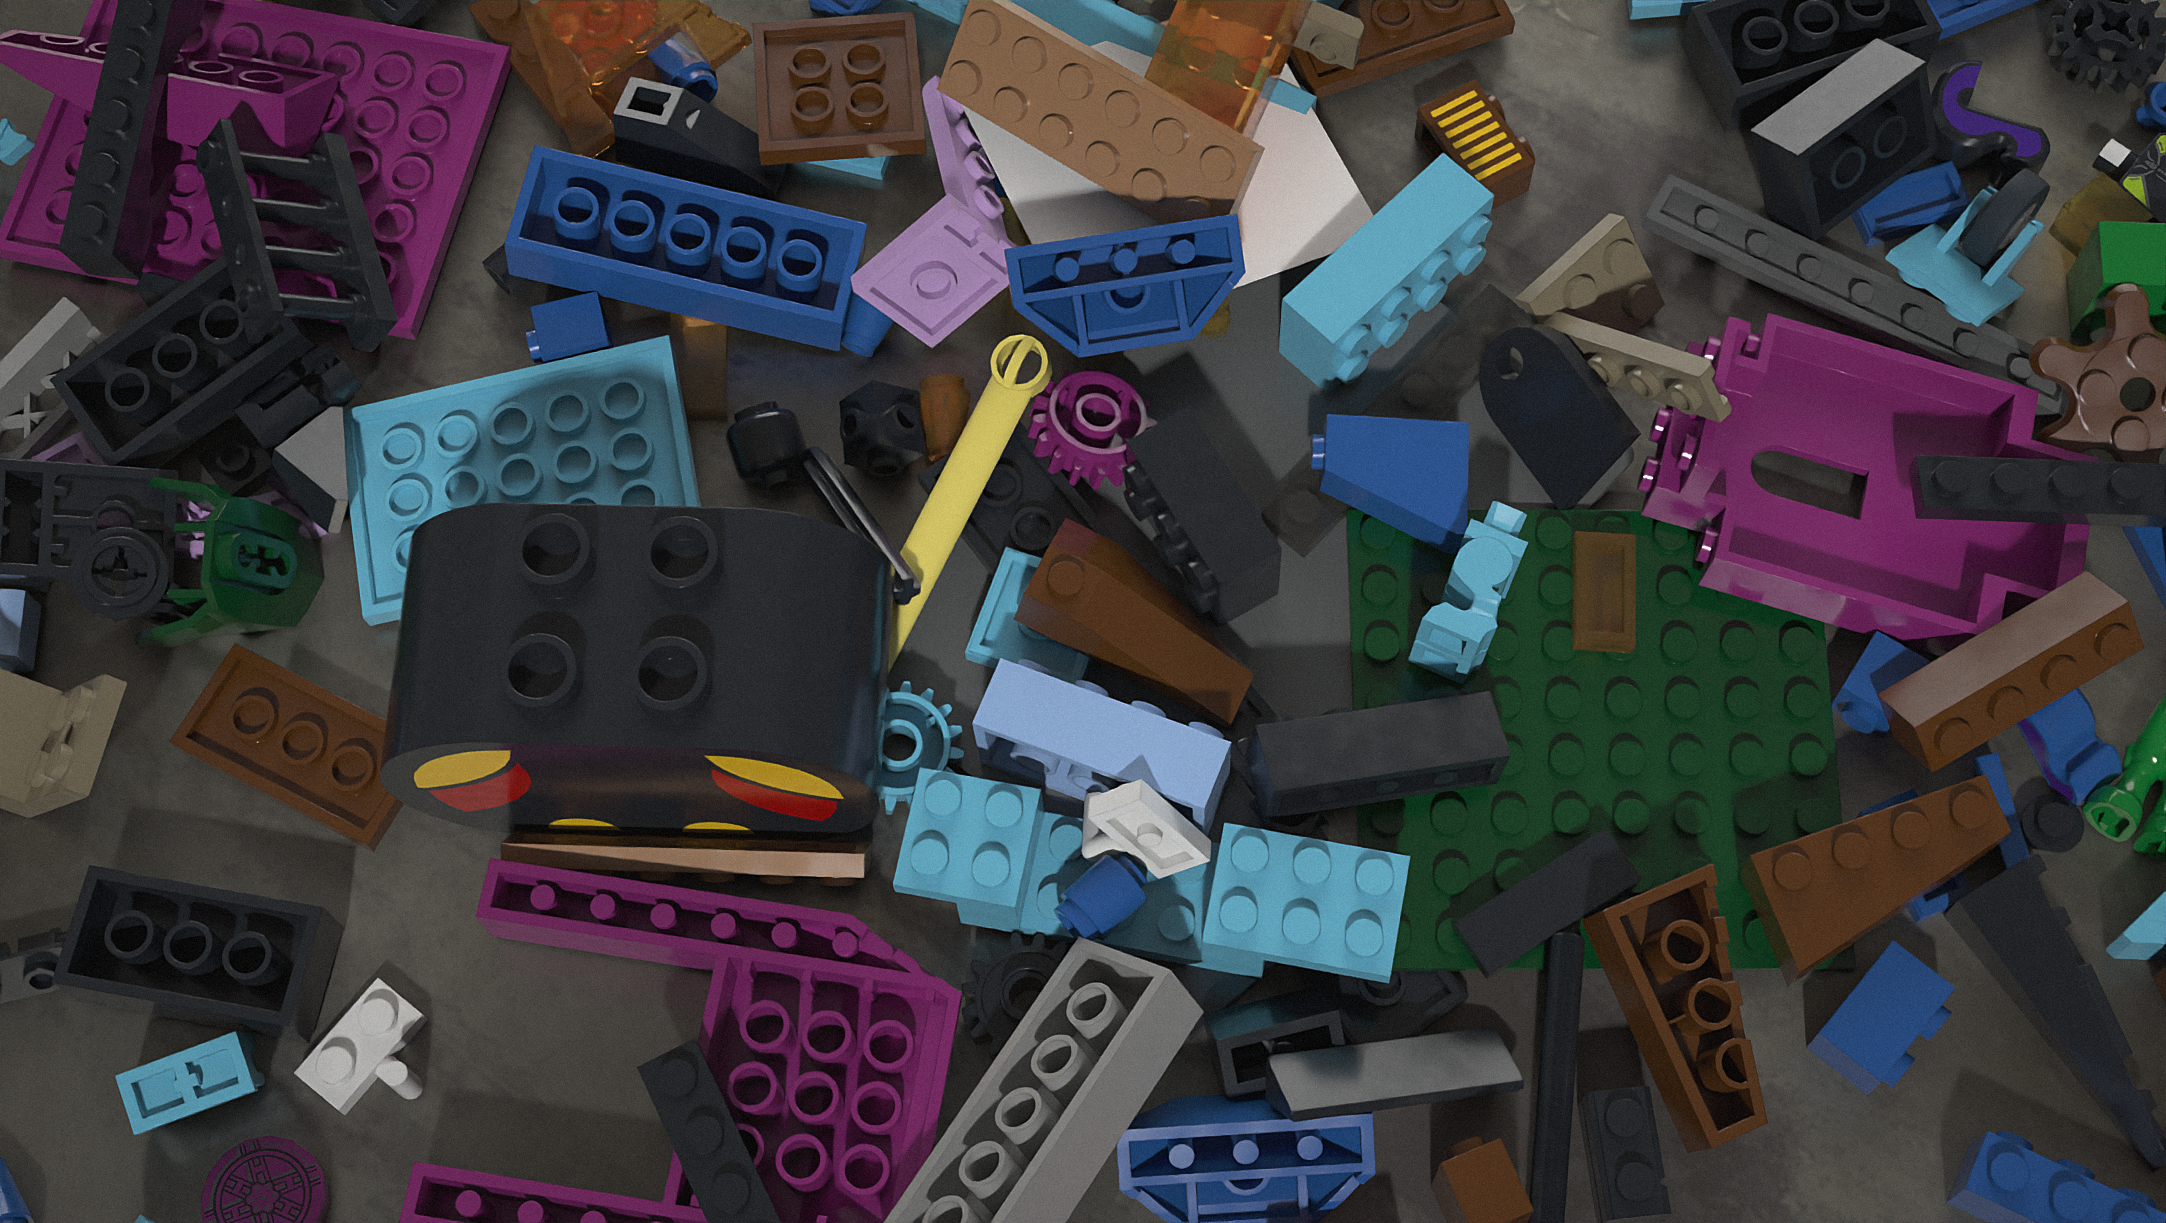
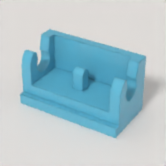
M235 1031L116 1075L115 1078L134 1135H140L258 1091L257 1087L265 1084V1077L261 1071L257 1072L251 1058V1054L257 1050L252 1033Z

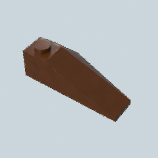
M1065 518L1046 550L1023 594L1013 619L1227 728L1231 725L1255 675L1118 543L1068 518Z

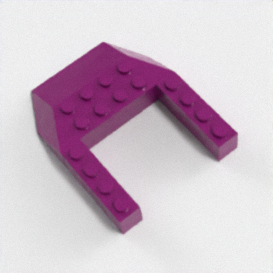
M490 858L475 917L492 937L713 971L698 1044L782 1223L885 1222L935 1147L963 997L961 992L940 977H935L922 968L915 959L901 949L897 950L873 933L866 924L852 914ZM675 1150L672 1156L663 1202L414 1161L399 1223H708Z

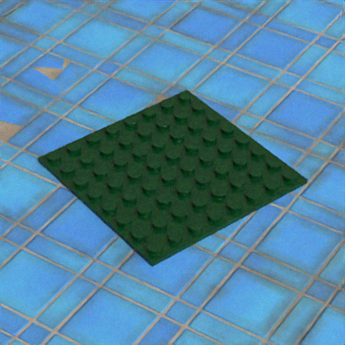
M1347 509L1346 533L1352 710L1378 708L1382 704L1395 699H1407L1411 703L1432 700L1445 693L1457 690L1466 691L1468 694L1490 691L1511 753V757L1497 784L1356 805L1357 847L1410 856L1391 971H1480L1451 927L1454 922L1605 828L1608 829L1642 879L1636 886L1582 920L1714 863L1718 886H1715L1714 889L1720 917L1725 916L1730 942L1726 943L1731 970L1781 971L1740 871L1752 854L1843 823L1824 622L1700 586L1699 580L1703 562L1695 560V552L1701 532L1641 515L1642 510H1519L1527 516L1517 538L1528 542L1508 593L1505 599L1501 598L1497 612V628L1479 670L1471 672L1462 685L1408 661L1422 618L1432 607L1439 605L1457 554L1445 553L1360 510ZM1468 510V525L1471 519L1484 523L1489 510ZM1585 554L1621 556V578H1613L1612 617L1621 618V640L1584 638V634L1594 635V620H1584V617H1594L1595 577L1585 576V572L1595 573V558H1587ZM1602 577V636H1610V577ZM1582 920L1564 930L1563 932L1583 936L1585 940L1583 971H1604L1581 922ZM1549 940L1501 971H1547ZM1854 943L1811 971H1854L1856 969Z

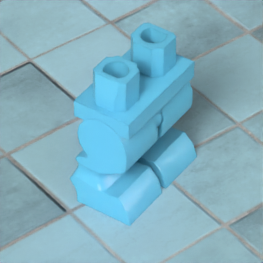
M1493 501L1484 523L1471 519L1452 566L1440 603L1432 607L1422 618L1416 640L1408 658L1409 662L1462 685L1471 672L1480 669L1497 628V612L1501 598L1505 599L1528 542L1517 538L1527 516L1525 513L1500 502Z

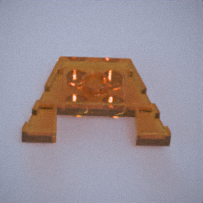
M540 0L524 11L542 66L555 98L560 118L567 133L571 150L575 155L592 159L615 143L613 123L591 98V95L678 32L682 33L713 71L752 43L750 33L744 26L735 21L730 23L713 13L710 6L699 0Z

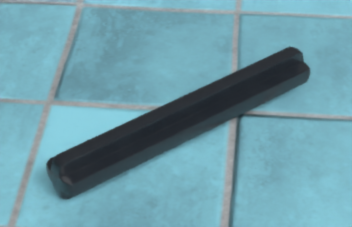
M819 446L809 447V457L798 469L838 526L868 539L887 554L895 568L893 599L897 605L909 604L911 598L919 595L921 592L920 581L829 454L824 453Z

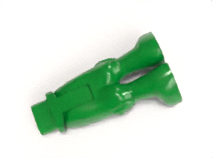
M2165 693L2151 712L2136 739L2125 746V754L2122 760L2123 774L2115 786L2105 785L2096 788L2087 798L2083 808V814L2099 833L2117 842L2126 841L2135 833L2142 819V805L2150 786L2156 780H2160L2162 784L2161 794L2150 816L2142 825L2133 846L2134 850L2140 855L2166 862Z

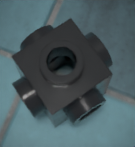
M872 380L839 401L841 418L839 430L843 442L845 465L868 469L871 475L885 477L900 473L904 466L925 454V433L922 427L919 391Z

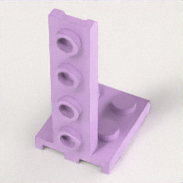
M937 75L930 79L923 87L922 98L946 196L851 276L853 292L931 348L936 346L1009 285L1004 249L1018 247L1007 238L1001 215L1004 212V207L996 195L992 180L995 177V173L987 160L986 153L962 105L937 90L941 79Z

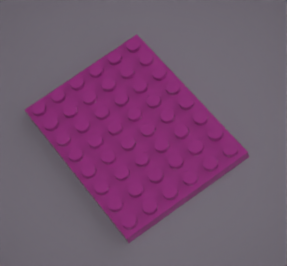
M93 0L78 36L85 38V48L89 49L91 44L109 41L118 0ZM206 0L200 25L190 34L181 48L190 50V60L218 62V55L223 53L338 74V85L314 144L323 132L344 135L398 318V322L387 335L416 340L511 68L509 59L512 52L510 47L260 0ZM54 94L36 138L35 146L31 150L1 223L0 258L88 275L60 252L58 248L91 111L83 109ZM153 135L150 164V204L153 229L143 272L147 273L148 271L188 281L223 256L224 251L204 178L196 166L198 147L178 143ZM308 152L299 156L298 158H303L306 154H308ZM246 174L252 197L310 203L306 187L300 180ZM259 221L264 241L267 245L324 250L320 235L312 226ZM272 268L280 293L337 298L333 281L327 273ZM88 275L137 285L139 281L135 279ZM311 319L344 326L341 321Z

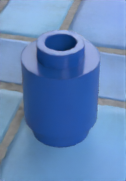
M1104 855L1061 894L1063 902L1054 909V913L1075 939L1080 936L1090 941L1095 939L1104 941L1147 901L1146 895L1141 889L1147 884V880L1141 871L1125 856H1121L1116 861L1109 855Z

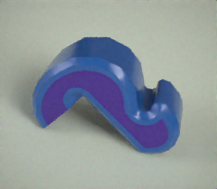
M2079 687L2016 724L2051 791L2058 796L2068 799L2076 806L2085 804L2087 798L2096 788L2109 785L2121 776L2122 762L2120 755L2114 745L2104 743L2095 732V715L2089 701Z

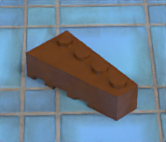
M1986 774L1752 854L1749 856L1740 874L1785 982L1789 987L1829 958H1833L1851 946L1856 940L1880 924H1884L1902 912L1906 907L1995 850L2011 833V829Z
M1714 863L1602 910L1581 921L1687 1153L1713 1149L1768 1124L1751 1040L1746 1039L1739 1008V1006L1743 1005L1738 980H1733L1726 943L1730 942L1725 916L1720 917L1714 887L1718 886Z

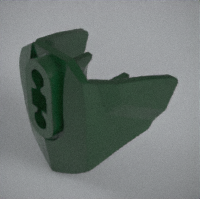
M151 477L150 487L183 495L198 508L211 514L207 520H191L174 524V532L205 534L200 581L202 587L200 589H168L169 599H173L183 609L195 613L189 618L137 633L135 635V645L175 647L197 638L296 627L307 613L325 579L316 547L305 522L263 502L250 498L234 497L214 484Z

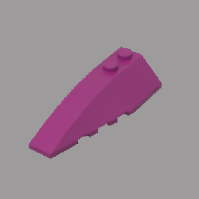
M13 29L0 34V63L40 87L92 112L108 42L91 44L88 49L85 48L84 37ZM180 49L166 79L158 106L153 135L198 147L207 138L219 119L231 120L239 150L299 157L309 152L314 145L338 85V74L223 53L218 55V62L190 60V50Z

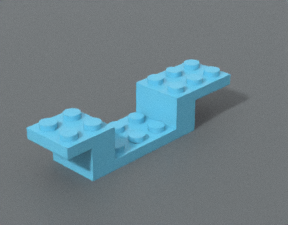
M920 767L893 887L895 892L956 903L961 923L1013 933L1018 932V934L1034 937L1037 932L1044 933L1045 939L1063 940L1074 944L1077 939L1062 925L1055 915L1054 909L1063 902L1061 894L1096 862L1086 860L1082 854L1083 819L1044 812L1041 789ZM1224 823L1221 843L1211 842L1209 862L1160 879L1127 851L1112 856L1116 861L1121 856H1125L1141 871L1147 880V884L1141 888L1146 895L1147 901L1104 941L1095 939L1093 942L1126 954L1260 979L1263 976L1266 960L1389 983L1410 856Z

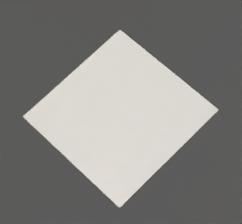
M1204 9L1158 23L1163 27L1301 89L1275 42L1268 39L1263 33L1236 22L1228 23L1222 21L1213 13ZM1109 41L1089 46L1265 148L1237 213L1246 273L1232 289L1332 254L1374 216L1312 107L1305 115ZM962 105L1032 245L1165 225Z

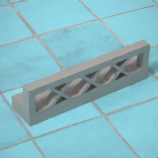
M65 297L0 361V436L8 429L24 427V441L15 451L0 453V458L32 460V457L38 455L74 417L64 400L54 410L36 412V399L45 389L55 388L49 379L72 364L75 358L91 342L97 346L108 338L91 324L79 307Z

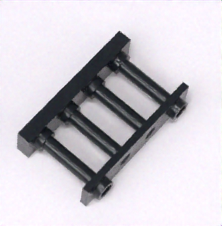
M219 119L207 138L198 146L196 166L204 178L236 295V313L242 318L248 342L260 343L280 316L341 321L347 329L352 350L373 352L396 325L398 318L344 135L323 132L308 154L303 158L242 151L238 148L231 120ZM246 174L300 180L306 187L310 203L252 197ZM259 221L312 226L319 233L324 250L265 244ZM272 268L327 273L333 281L337 298L280 293Z

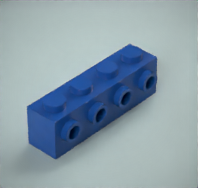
M1987 1131L1968 1146L1946 1203L1988 1223H2166V1214L2155 1209L2157 1203L2149 1196L2128 1188H2119L2116 1191L2095 1181V1174L2085 1166L2065 1159H2058L2056 1162L2032 1152L2034 1147L2028 1140L2006 1131H1996L1995 1134Z

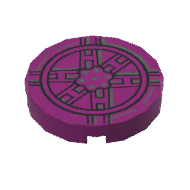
M275 1136L245 1140L225 1152L208 1173L201 1195L202 1222L324 1223L330 1206V1190L326 1184L324 1169L314 1155L293 1140Z

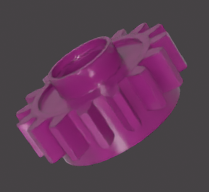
M1086 368L1084 372L1075 374L1065 371L1059 384L1050 381L1042 391L1041 396H1036L1029 416L1032 420L1027 435L1029 438L1037 439L1033 451L1035 457L1050 456L1052 458L1048 469L1051 474L1057 473L1062 469L1069 471V484L1075 486L1081 476L1087 477L1093 490H1099L1103 478L1108 477L1110 482L1118 487L1122 485L1125 478L1122 467L1127 465L1126 441L1157 425L1156 420L1147 418V412L1151 404L1148 400L1141 399L1135 391L1136 386L1132 383H1126L1116 377L1114 373L1093 371L1092 368Z

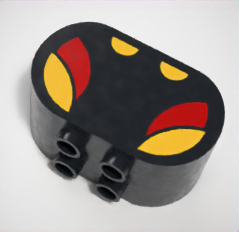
M488 503L457 508L436 515L415 529L410 540L379 772L380 782L392 796L420 812L456 824L503 833L534 831L819 840L856 831L871 823L880 810V784L892 603L895 589V568L893 563L878 546L850 530L815 518L769 509Z

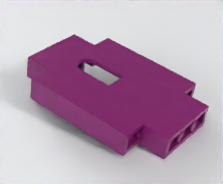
M1770 313L1766 315L1757 333L1750 332L1752 323L1728 316L1717 338L1708 336L1704 344L1689 341L1684 352L1711 361L1715 370V375L1712 378L1718 393L1727 397L1732 408L1731 413L1719 423L1696 414L1687 415L1669 405H1666L1665 409L1659 407L1654 416L1648 441L1657 443L1655 456L1646 457L1639 476L1637 490L1646 492L1641 515L1701 532L1695 552V560L1703 562L1699 580L1700 586L1866 635L1874 636L1876 631H1879L1904 646L1943 656L2083 573L2090 525L1916 519L1908 466L1916 454L2100 461V459L2031 440L2039 391ZM1765 451H1779L1865 476L1858 519L1768 493L1753 478L1751 472L1752 459Z

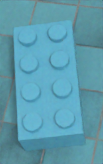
M1442 153L1282 299L1278 352L1327 395L1341 382H1344L1346 385L1354 382L1369 363L1368 357L1381 345L1389 348L1395 344L1406 331L1409 325L1408 320L1420 309L1427 312L1435 307L1445 295L1448 289L1447 284L1459 273L1464 276L1470 274L1481 263L1487 252L1484 248L1486 235L1492 226L1490 215L1494 194L1446 154Z

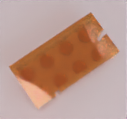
M1178 0L1144 78L1252 140L1313 0Z

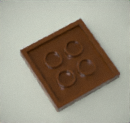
M914 11L752 23L761 165L927 153Z

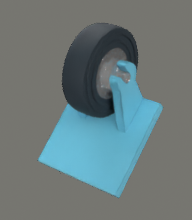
M2024 169L2009 180L2000 191H1997L1990 185L1986 190L1982 189L1948 232L1933 223L1891 249L1885 259L1898 268V274L1904 281L1914 287L1925 288L1943 301L1944 308L1953 317L1963 322L1973 323L1979 327L2017 300L2025 289L2007 275L2045 227L2042 222L2035 218V215L2045 202L2050 191V185L2034 172ZM1965 238L1962 249H1960L1958 246ZM1998 260L1990 270L1986 268Z

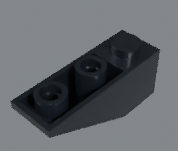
M630 77L613 112L616 162L775 197L789 164L761 165L758 134L684 88Z

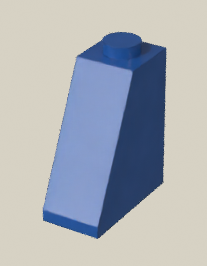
M1327 414L1321 435L1312 434L1310 442L1309 468L1311 470H1320L1319 491L1445 553L1458 554L1468 527L1469 423Z

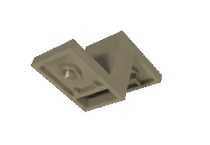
M0 668V808L31 818L89 797L127 682L103 674L63 692Z

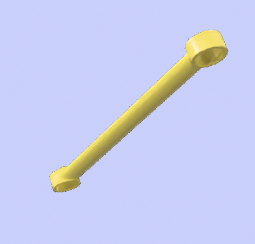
M1023 334L1009 336L994 349L990 361L992 376L900 552V555L920 581L921 592L919 595L912 597L907 605H897L893 599L888 674L1030 398L1042 392L1050 382L1052 375L1051 360L1041 342L1032 336ZM1030 350L1035 351L1042 357L1039 373L1027 383L1016 384V378L1023 360ZM1014 353L1003 377L1002 368L1004 361L1010 354Z

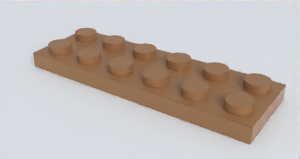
M969 0L937 87L938 91L1163 224L1237 214L1265 150L1258 143L1009 0Z

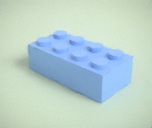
M1000 658L972 722L980 763L1084 801L1088 793H1104L1118 788L1120 785L1142 779L1206 837L1208 836L1230 781L1231 742L1224 740V736L1220 731L1200 722H1190L1186 726L1169 720L1161 709L1146 702L1133 701L1131 705L1109 698L1106 690L1088 681L1076 680L1073 685L1051 677L1052 673L1046 667L1030 660L1021 659L1016 664Z

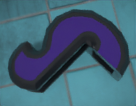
M1963 60L1948 67L1940 75L1931 93L1939 149L1931 156L1941 163L1952 160L1955 168L1960 170L1991 166L1993 171L1989 177V183L2001 189L2009 180L2024 169H2028L2038 175L2050 153V142L2042 128L1969 107L1968 105L1983 61Z

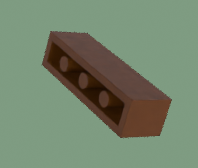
M2085 571L1878 693L1877 696L1895 740L1928 770L1934 773L2144 649V645L2129 601L2088 571Z

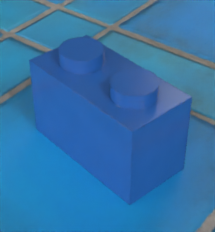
M1893 940L1806 1048L1867 1096L1882 1081L1890 1088H1893L1915 1060L1906 1052L1918 1035L1929 1041L1951 1015L1952 1012L1943 1006V1003L1954 991L1955 987Z

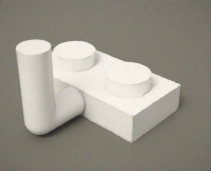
M1142 779L1120 785L1118 788L1104 793L1091 792L1084 798L1082 854L1086 860L1097 862L1104 855L1112 857L1127 851L1158 879L1210 861L1211 840Z
M377 978L294 1074L344 1115L348 1113L378 1077L403 1098L415 1099L423 1091V1082L395 1057L428 1019Z

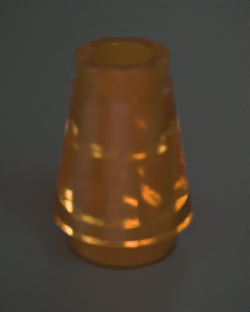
M932 375L924 377L919 381L922 427L925 433L927 449H929V459L934 462L939 461L953 451L967 424L971 392L965 389V379L958 375Z

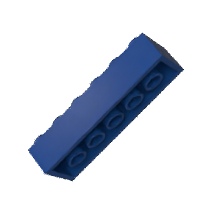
M534 145L504 246L510 275L587 293L597 291L599 296L840 352L853 295L851 276L861 269L865 253L867 223Z

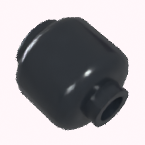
M776 401L756 404L734 414L735 423L729 427L726 433V441L739 478L750 483L761 482L764 490L777 489L796 481L794 471L809 457V451L796 414L789 409L779 408Z

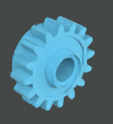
M909 681L903 682L900 692H890L887 687L883 741L890 735L902 734L911 739L915 746L913 755L903 761H894L887 758L884 753L882 754L880 791L881 799L885 800L884 806L888 815L893 814L897 801H905L910 810L920 767L954 773L952 769L947 767V763L962 762L964 756L963 750L950 746L951 742L962 737L963 733L961 726H947L946 720L952 713V707L946 704L937 709L932 704L934 691L930 688L924 691L921 696L912 694Z

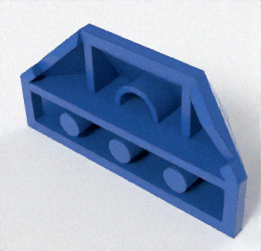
M1237 214L1004 249L1013 308L1078 358L1194 340L1232 288L1236 286L1246 273Z
M1252 1092L1232 1098H1227L1226 1094L1174 1098L1135 1116L1116 1145L1120 1191L1132 1199H1137L1167 1223H1318L1341 1204L1360 1183L1364 1184L1376 1174L1372 1112L1293 1122L1266 1101V1092Z

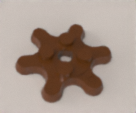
M2123 283L2112 288L2104 299L2103 308L2106 315V327L2103 335L2096 342L2088 346H2076L2062 338L2051 336L2039 340L2032 347L2029 355V364L2034 374L2042 379L2058 383L2064 389L2067 397V407L2062 417L2044 427L2038 434L2036 441L2080 454L2090 449H2102L2110 453L2116 462L2160 464V455L2166 447V335L2155 330L2150 322V300L2145 290L2133 283ZM2142 377L2149 382L2150 394L2145 402V406L2135 409L2125 408L2120 400L2122 386L2132 378Z

